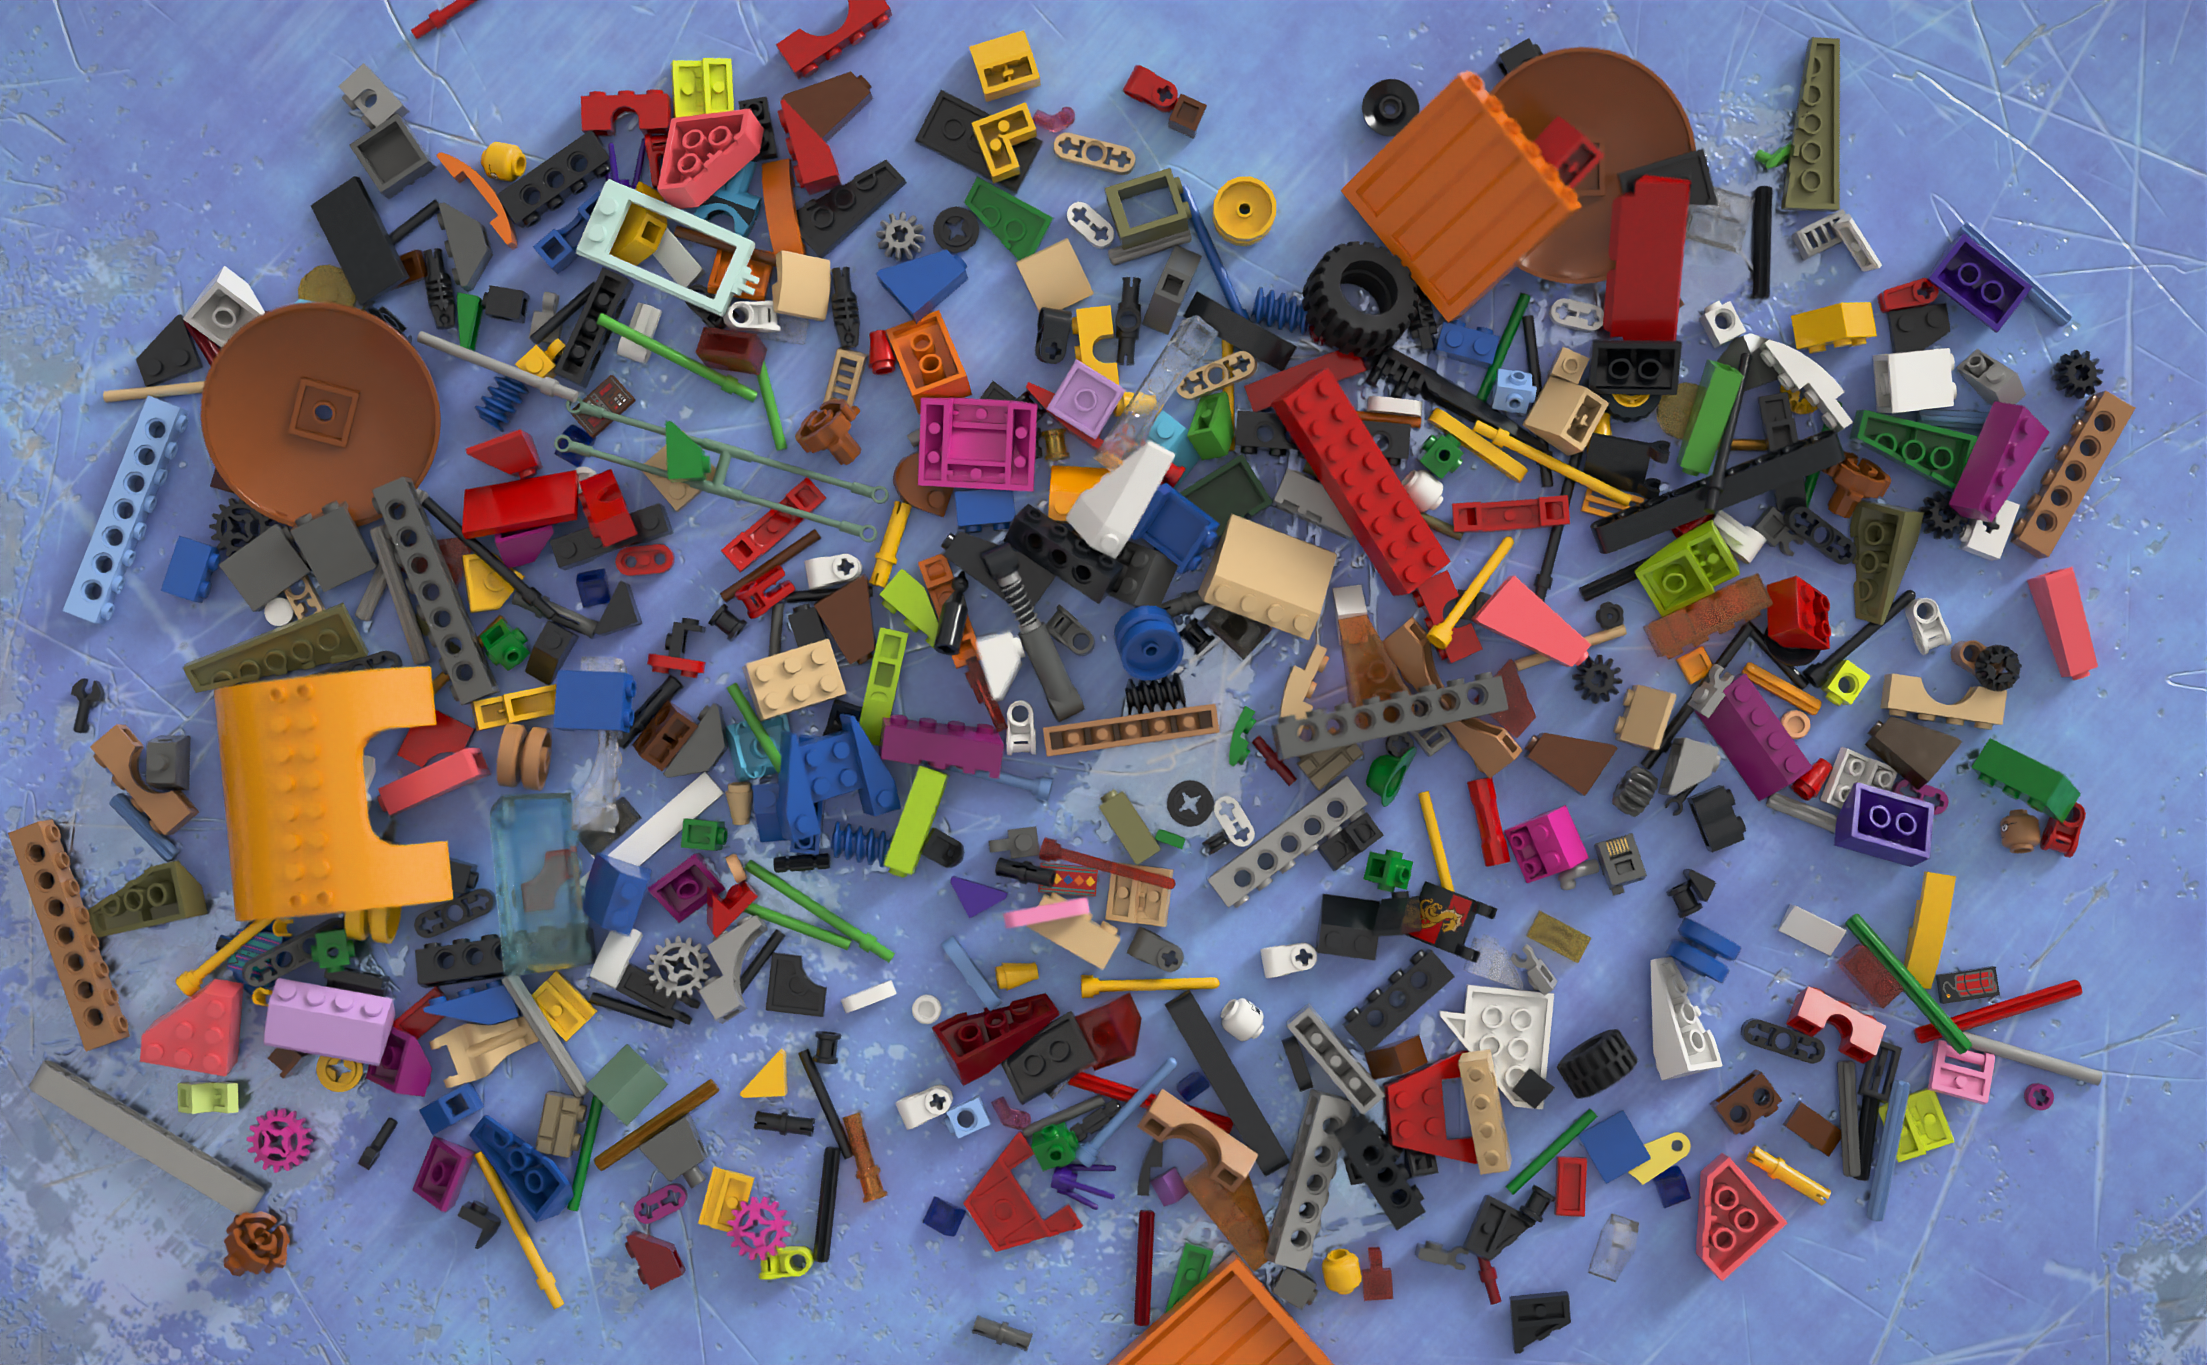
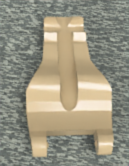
M522 1016L492 1025L469 1022L431 1040L429 1044L431 1050L440 1049L444 1045L448 1047L457 1071V1075L449 1076L443 1080L446 1088H450L491 1075L508 1055L538 1042L539 1039L525 1017Z

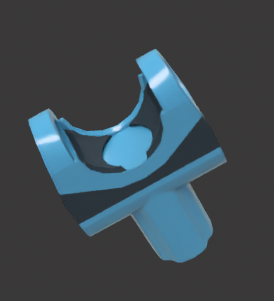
M750 161L704 203L696 207L694 216L710 222L717 215H728L734 220L735 234L748 238L755 225L762 204L761 197L747 193L757 164Z

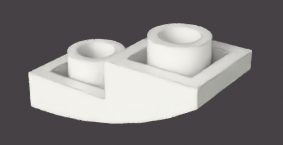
M632 928L630 936L610 931L595 961L590 977L616 989L630 964L629 960L643 937L642 932Z

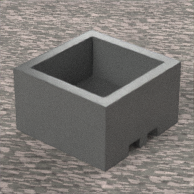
M398 113L349 145L380 193L388 199L403 191V188L407 185L415 183V180L419 177H424L436 169V166L407 122Z

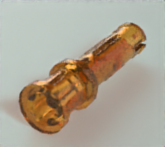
M860 1112L842 1117L858 1169L855 1177L861 1183L864 1194L862 1198L863 1203L887 1196L888 1193L883 1189L879 1176L881 1169L874 1163Z

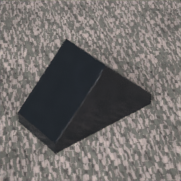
M623 581L619 582L594 631L598 635L606 636L642 624L629 584Z

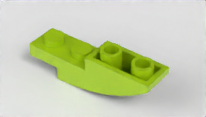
M880 627L859 722L871 744L879 746L883 717L890 718L908 638V633Z

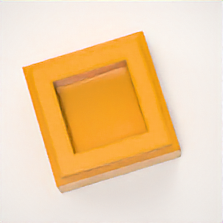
M1703 646L1675 659L1689 685L1704 678L1713 666Z

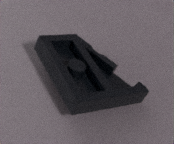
M1567 1291L1509 1296L1513 1350L1515 1354L1523 1352V1348L1535 1340L1541 1341L1548 1337L1552 1331L1559 1330L1571 1323L1569 1294Z

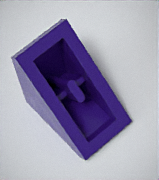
M952 876L950 881L969 918L1005 900L1008 895L1006 891L956 876Z

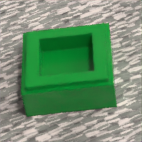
M1158 829L1154 838L1180 849L1183 848L1185 843L1184 837L1163 829Z

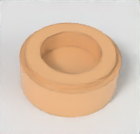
M1788 711L1780 719L1781 724L1792 739L1803 738L1809 732L1810 720L1801 711Z
M733 853L725 857L735 881L740 883L746 880L747 875L737 854Z

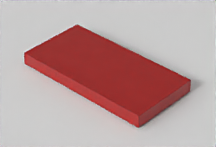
M572 470L465 489L462 523L464 538L471 539L578 520L579 475L577 471Z

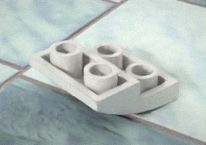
M1841 747L1820 801L1841 809L1853 784L1856 782L1891 791L1897 772L1887 764Z

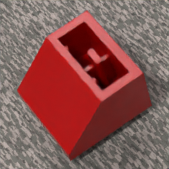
M1559 115L1533 141L1540 150L1542 159L1546 164L1552 165L1557 170L1560 181L1565 187H1570L1572 190L1605 156L1587 137Z
M1798 576L1768 584V637L1783 647L1817 650L1830 649L1829 637L1831 636V628L1828 621V611L1830 610L1828 597Z

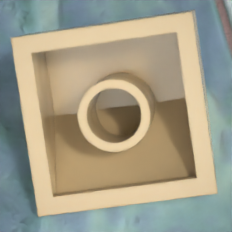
M1633 685L1632 690L1627 689L1622 703L1626 706L1623 717L1619 716L1614 726L1613 732L1617 733L1615 740L1647 751L1659 750L1677 695L1642 685Z

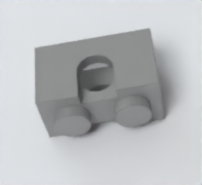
M364 63L338 86L345 93L341 98L353 111L358 107L364 113L361 120L371 130L397 113L403 118L409 112ZM377 96L375 104L370 108L366 107L365 102L370 97Z

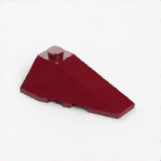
M1044 993L1012 1001L1010 1006L993 1009L992 1011L985 1007L984 1012L969 1016L967 1012L960 1013L933 1026L932 1030L951 1069L961 1084L965 1086L992 1071L1060 1014L1048 995Z

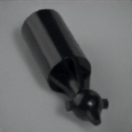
M960 571L959 575L952 580L951 586L954 592L942 605L934 649L945 655H957L960 652L968 613L963 593L968 589L969 583L964 571Z

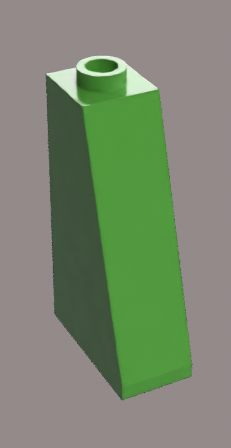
M1710 359L1706 361L1676 460L1679 466L1683 467L1682 472L1698 477L1699 473L1706 475L1709 473L1743 375L1733 366Z

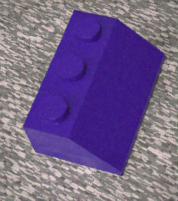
M1965 234L1954 239L1937 261L1927 279L1995 333L2001 329L2033 288L2028 282Z
M1856 782L1853 784L1837 816L1834 845L1913 867L1930 859L1934 804Z

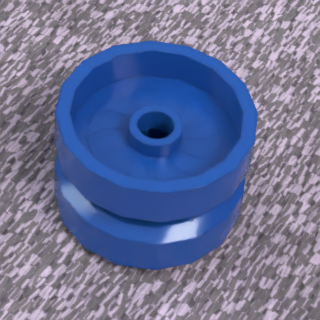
M1140 606L1131 609L1121 616L1115 625L1114 641L1123 667L1132 677L1140 680L1160 679L1173 672L1182 661L1184 653L1183 644L1173 617L1165 609L1157 606Z
M1684 917L1678 932L1682 937L1691 941V945L1680 940H1672L1665 953L1681 962L1680 965L1702 977L1707 976L1723 984L1729 969L1726 965L1716 960V956L1727 961H1735L1742 948L1711 929Z

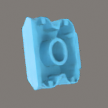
M786 714L761 722L779 754L781 732H790ZM746 721L726 726V737L735 776L739 782L777 773Z

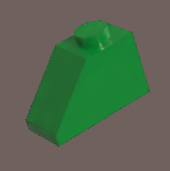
M665 421L668 480L671 482L707 481L706 473H711L710 456H705V451L672 421Z

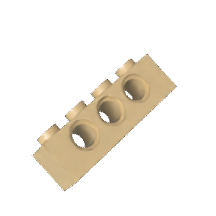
M1491 1049L1462 1053L1458 1063L1480 1175L1509 1171L1512 1158Z

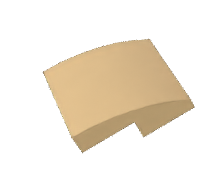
M1068 238L1016 262L1039 313L1042 307L1062 310L1094 294Z
M781 250L775 254L778 281L772 285L774 312L824 321L830 297V260Z
M1112 862L1105 919L1167 927L1174 870Z

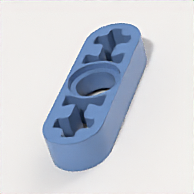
M952 935L941 943L945 952L990 1011L999 1006L1002 1000L958 940Z

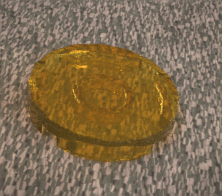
M319 265L313 268L312 271L308 274L306 273L301 279L298 288V298L302 300L331 302L355 307L357 301L343 270L333 265Z
M1683 382L1678 384L1677 395L1661 396L1656 416L1660 427L1669 436L1683 440L1699 385Z

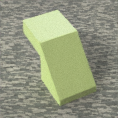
M224 1081L177 1083L178 1112L190 1114L239 1112L238 1083Z

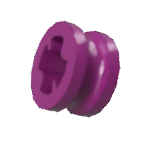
M2033 1083L2025 1089L2024 1100L2031 1108L2046 1110L2053 1104L2054 1094L2048 1086ZM2040 1089H2042L2041 1094L2045 1096L2043 1102L2038 1101V1104H2035L2036 1098L2033 1097V1093L2035 1091L2040 1093Z

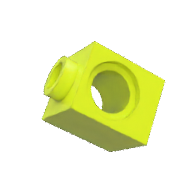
M1842 660L1830 674L1821 690L1827 693L1825 698L1837 706L1841 704L1851 705L1871 676L1850 661ZM1842 677H1845L1850 684L1849 690L1846 693L1840 691L1838 687V682Z

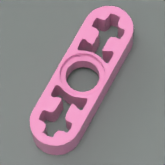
M1086 897L1007 912L1003 916L1006 928H1013L1085 914L1090 911Z

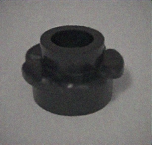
M1605 602L1600 606V610L1596 611L1595 617L1596 621L1601 624L1600 626L1608 630L1622 625L1624 612L1620 605ZM1609 613L1612 614V618H1611V619H1609V618L1607 617V615H1608Z

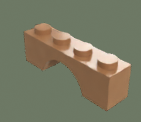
M116 724L90 746L95 753L93 757L96 762L103 768L107 767L114 775L112 777L113 782L120 789H126L132 796L130 801L133 806L140 812L144 811L151 819L149 824L157 833L173 835L199 813L197 808L181 790L160 793L145 784L141 778L138 766L139 757L144 746L127 725Z
M1161 1089L1153 1099L1137 1125L1138 1128L1160 1143L1168 1139L1179 1138L1194 1144L1206 1157L1209 1165V1177L1232 1193L1246 1179L1258 1157V1154L1246 1145L1233 1138L1223 1129L1204 1118L1164 1089Z

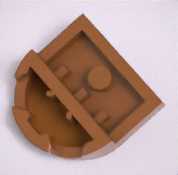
M919 451L902 458L897 464L893 475V485L896 487L900 500L917 509L944 517L954 487L918 485Z

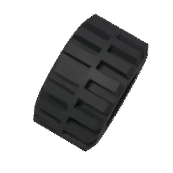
M1613 1029L1597 1034L1578 1045L1561 1059L1557 1069L1575 1098H1587L1607 1089L1625 1077L1635 1067L1638 1059L1618 1029Z

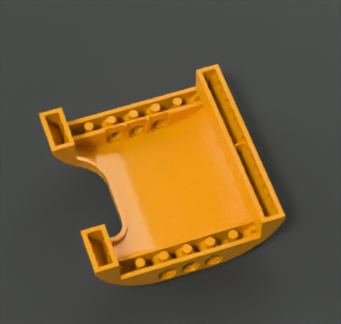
M431 667L392 668L325 674L241 684L214 690L235 921L356 911L453 899L448 841L414 845H392L380 840L372 832L368 820L363 770L364 748L368 741L381 731L393 728L436 725Z

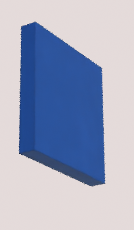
M1624 1110L1619 1111L1578 1135L1606 1184L1651 1159Z

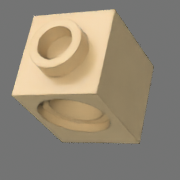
M1562 347L1557 352L1546 378L1552 376L1578 385L1590 358Z

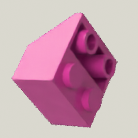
M1566 805L1542 813L1504 830L1526 883L1571 869L1589 858Z

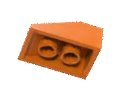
M939 310L927 314L917 323L911 320L886 330L918 415L921 414V398H964L972 395L967 375Z

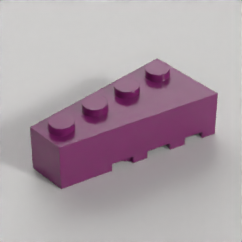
M1994 401L1949 502V505L1961 517L1992 522L2050 433L2025 406Z
M891 715L890 718L883 717L878 751L880 758L915 765H920L921 761L925 760L928 765L934 768L945 770L950 765H954L963 770V773L974 775L977 770L990 771L989 777L999 779L1004 744L998 730L994 729L992 725L977 724V727L965 726V723L960 721H949L948 724L937 723L935 719L920 718L919 721L908 720V717L903 715Z

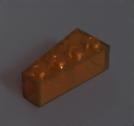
M1756 573L1737 580L1709 596L1642 627L1657 657L1666 655L1667 659H1671L1683 653L1682 647L1692 643L1693 647H1696L1710 640L1708 635L1716 631L1719 634H1723L1735 628L1734 623L1744 619L1747 622L1760 616V611L1773 605V602L1759 574Z

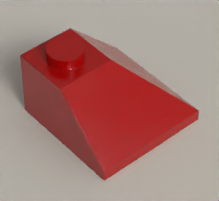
M521 429L465 449L468 455L514 477H520V480L537 475L536 470L543 468L532 436Z

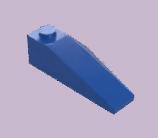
M483 1116L469 1134L535 1222L559 1215L574 1197L571 1184L552 1160L490 1116Z

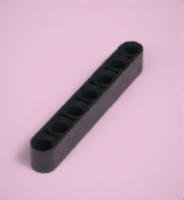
M1188 990L1167 1002L1165 1006L1245 1144L1249 1149L1258 1154L1256 1162L1264 1176L1267 1177L1289 1164L1288 1157L1191 991Z

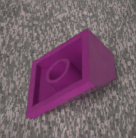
M553 524L495 534V544L504 564L508 568L535 562L554 533Z
M392 1026L380 1065L369 1064L366 1079L394 1093L425 1097L427 1087L431 1081L432 1067L416 1037Z

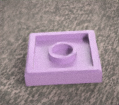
M1075 360L1046 410L1096 440L1126 389L1079 360Z

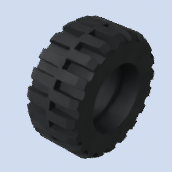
M1351 241L1347 245L1339 244L1322 257L1308 277L1302 292L1304 297L1302 300L1303 310L1308 311L1305 317L1309 326H1314L1313 332L1317 337H1323L1326 340L1325 344L1330 348L1335 346L1339 348L1340 353L1346 355L1352 352L1355 357H1364L1367 353L1368 356H1375L1380 354L1381 351L1390 349L1414 320L1417 313L1416 307L1419 305L1418 294H1415L1418 290L1416 282L1410 279L1412 273L1408 267H1403L1400 263L1402 260L1397 255L1394 257L1390 255L1388 249L1382 246L1380 248L1374 247V243L1364 242L1362 245H1360L1359 241ZM1340 284H1353L1368 291L1377 302L1380 314L1370 315L1352 307L1345 299Z

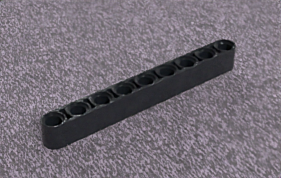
M1826 430L1726 469L1724 475L1726 480L1724 492L1719 496L1716 511L1844 461L1845 455L1836 430ZM1710 476L1592 523L1590 528L1600 553L1607 554L1709 515V513L1704 511L1708 495L1706 486Z

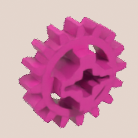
M286 1108L279 1109L277 1114L272 1109L267 1111V1118L264 1115L256 1118L260 1125L254 1124L250 1126L249 1129L254 1132V1135L247 1137V1141L253 1142L254 1146L248 1149V1152H256L257 1156L253 1161L255 1163L261 1160L264 1161V1170L273 1165L274 1173L280 1172L282 1167L289 1171L293 1169V1163L297 1166L303 1163L300 1155L307 1156L310 1154V1151L305 1146L313 1143L312 1139L306 1138V1134L311 1132L312 1129L303 1128L302 1125L306 1119H295L297 1116L296 1111L286 1115ZM281 1121L289 1125L287 1127H280L278 1123L274 1122ZM296 1134H297V1138H298V1144H297V1145L295 1144ZM262 1135L265 1137L264 1146L262 1144ZM279 1135L283 1136L284 1138L281 1142V1145H278L276 1143V1141L279 1139ZM280 1154L282 1158L285 1157L286 1159H277L271 1155Z
M751 1197V1205L746 1201H741L742 1210L733 1209L732 1213L736 1218L735 1220L727 1221V1224L733 1226V1230L729 1231L727 1236L735 1237L731 1247L740 1246V1256H744L749 1252V1260H755L757 1254H759L761 1260H767L768 1252L772 1256H777L776 1247L785 1248L786 1244L782 1239L783 1237L791 1236V1233L785 1231V1227L791 1225V1221L783 1220L787 1211H778L779 1202L777 1201L769 1205L768 1197H763L761 1203H759L757 1197ZM762 1209L769 1211L776 1220L766 1218ZM749 1213L748 1221L744 1226H741L744 1217ZM758 1222L759 1224L770 1226L760 1231V1234L748 1231L758 1226ZM774 1231H777L775 1239L769 1244L770 1236ZM743 1237H749L753 1240L756 1248L749 1246Z

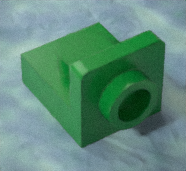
M684 818L681 847L711 851L722 850L728 838V830L724 828L725 821Z

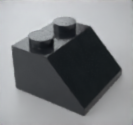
M1322 894L1315 951L1323 954L1375 960L1378 936H1374L1373 930L1380 901Z

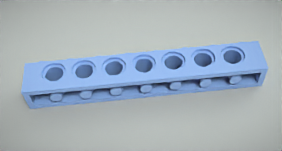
M149 395L147 396L63 608L64 612L105 625L106 620L108 621L112 617L115 609L113 602L116 595L122 591L125 585L124 574L127 567H130L134 562L136 556L134 549L137 541L141 540L146 532L145 521L148 514L152 513L156 506V493L159 486H162L166 481L168 475L166 468L169 460H172L177 453V440L180 433H183L187 428L189 422L187 415L189 411ZM164 424L166 428L165 434L161 438H157L156 429L159 425ZM153 451L155 459L153 463L147 465L145 462L146 454ZM142 477L144 487L141 491L137 492L135 490V482ZM131 504L134 512L130 518L126 519L124 510L126 506ZM118 531H121L123 540L116 546L113 538ZM107 558H110L112 560V568L110 571L105 572L103 563ZM99 584L102 593L98 599H95L92 591Z

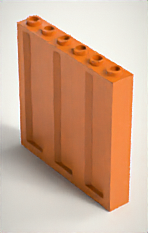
M1470 71L1458 74L1340 190L1393 256L1397 255L1402 260L1400 263L1403 267H1408L1412 273L1411 278L1415 280L1416 284L1448 323L1461 318L1582 207L1577 201L1576 193L1570 187H1565L1558 178L1557 170L1552 165L1546 164L1540 156L1538 147L1533 142L1527 141L1521 133L1520 125L1512 118H1508L1502 110L1501 102L1496 97L1490 96L1484 88L1482 79Z
M1233 1252L1107 1365L1334 1364L1239 1256Z

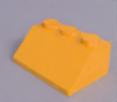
M1052 465L1048 517L1060 524H1070L1066 520V515L1079 495L1086 489L1090 490L1101 481L1104 475L1112 473L1115 469Z

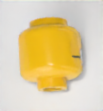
M493 142L483 151L481 165L484 167V171L489 178L513 182L525 172L526 157L517 145Z
M1347 1249L1332 1250L1322 1261L1324 1282L1329 1290L1346 1295L1353 1292L1354 1288L1358 1287L1361 1283L1362 1275L1359 1260L1355 1254Z

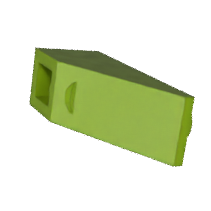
M901 568L879 594L884 598L881 604L893 614L897 611L902 613L906 617L903 623L915 633L921 629L928 635L925 641L934 648L939 621L926 589Z

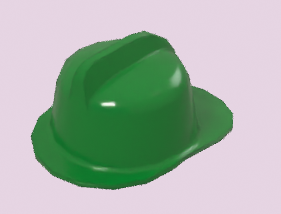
M1416 746L1410 748L1402 758L1385 754L1372 762L1366 779V785L1381 797L1383 807L1392 803L1396 797L1404 775L1416 754Z

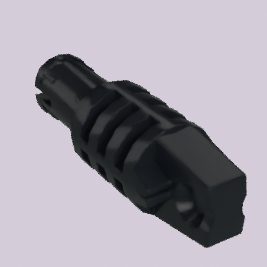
M428 249L423 254L428 273L424 281L429 309L431 310L437 330L454 328L455 300L451 277L448 273H445L442 249H434L435 258H433L432 249Z
M840 267L831 270L835 291L831 298L834 327L840 348H853L859 344L860 321L857 296L851 289L850 268L843 267V270L840 271Z
M1416 284L1418 290L1415 294H1418L1419 305L1416 307V316L1409 327L1412 339L1420 338L1424 353L1434 350L1431 335L1438 332L1430 300Z

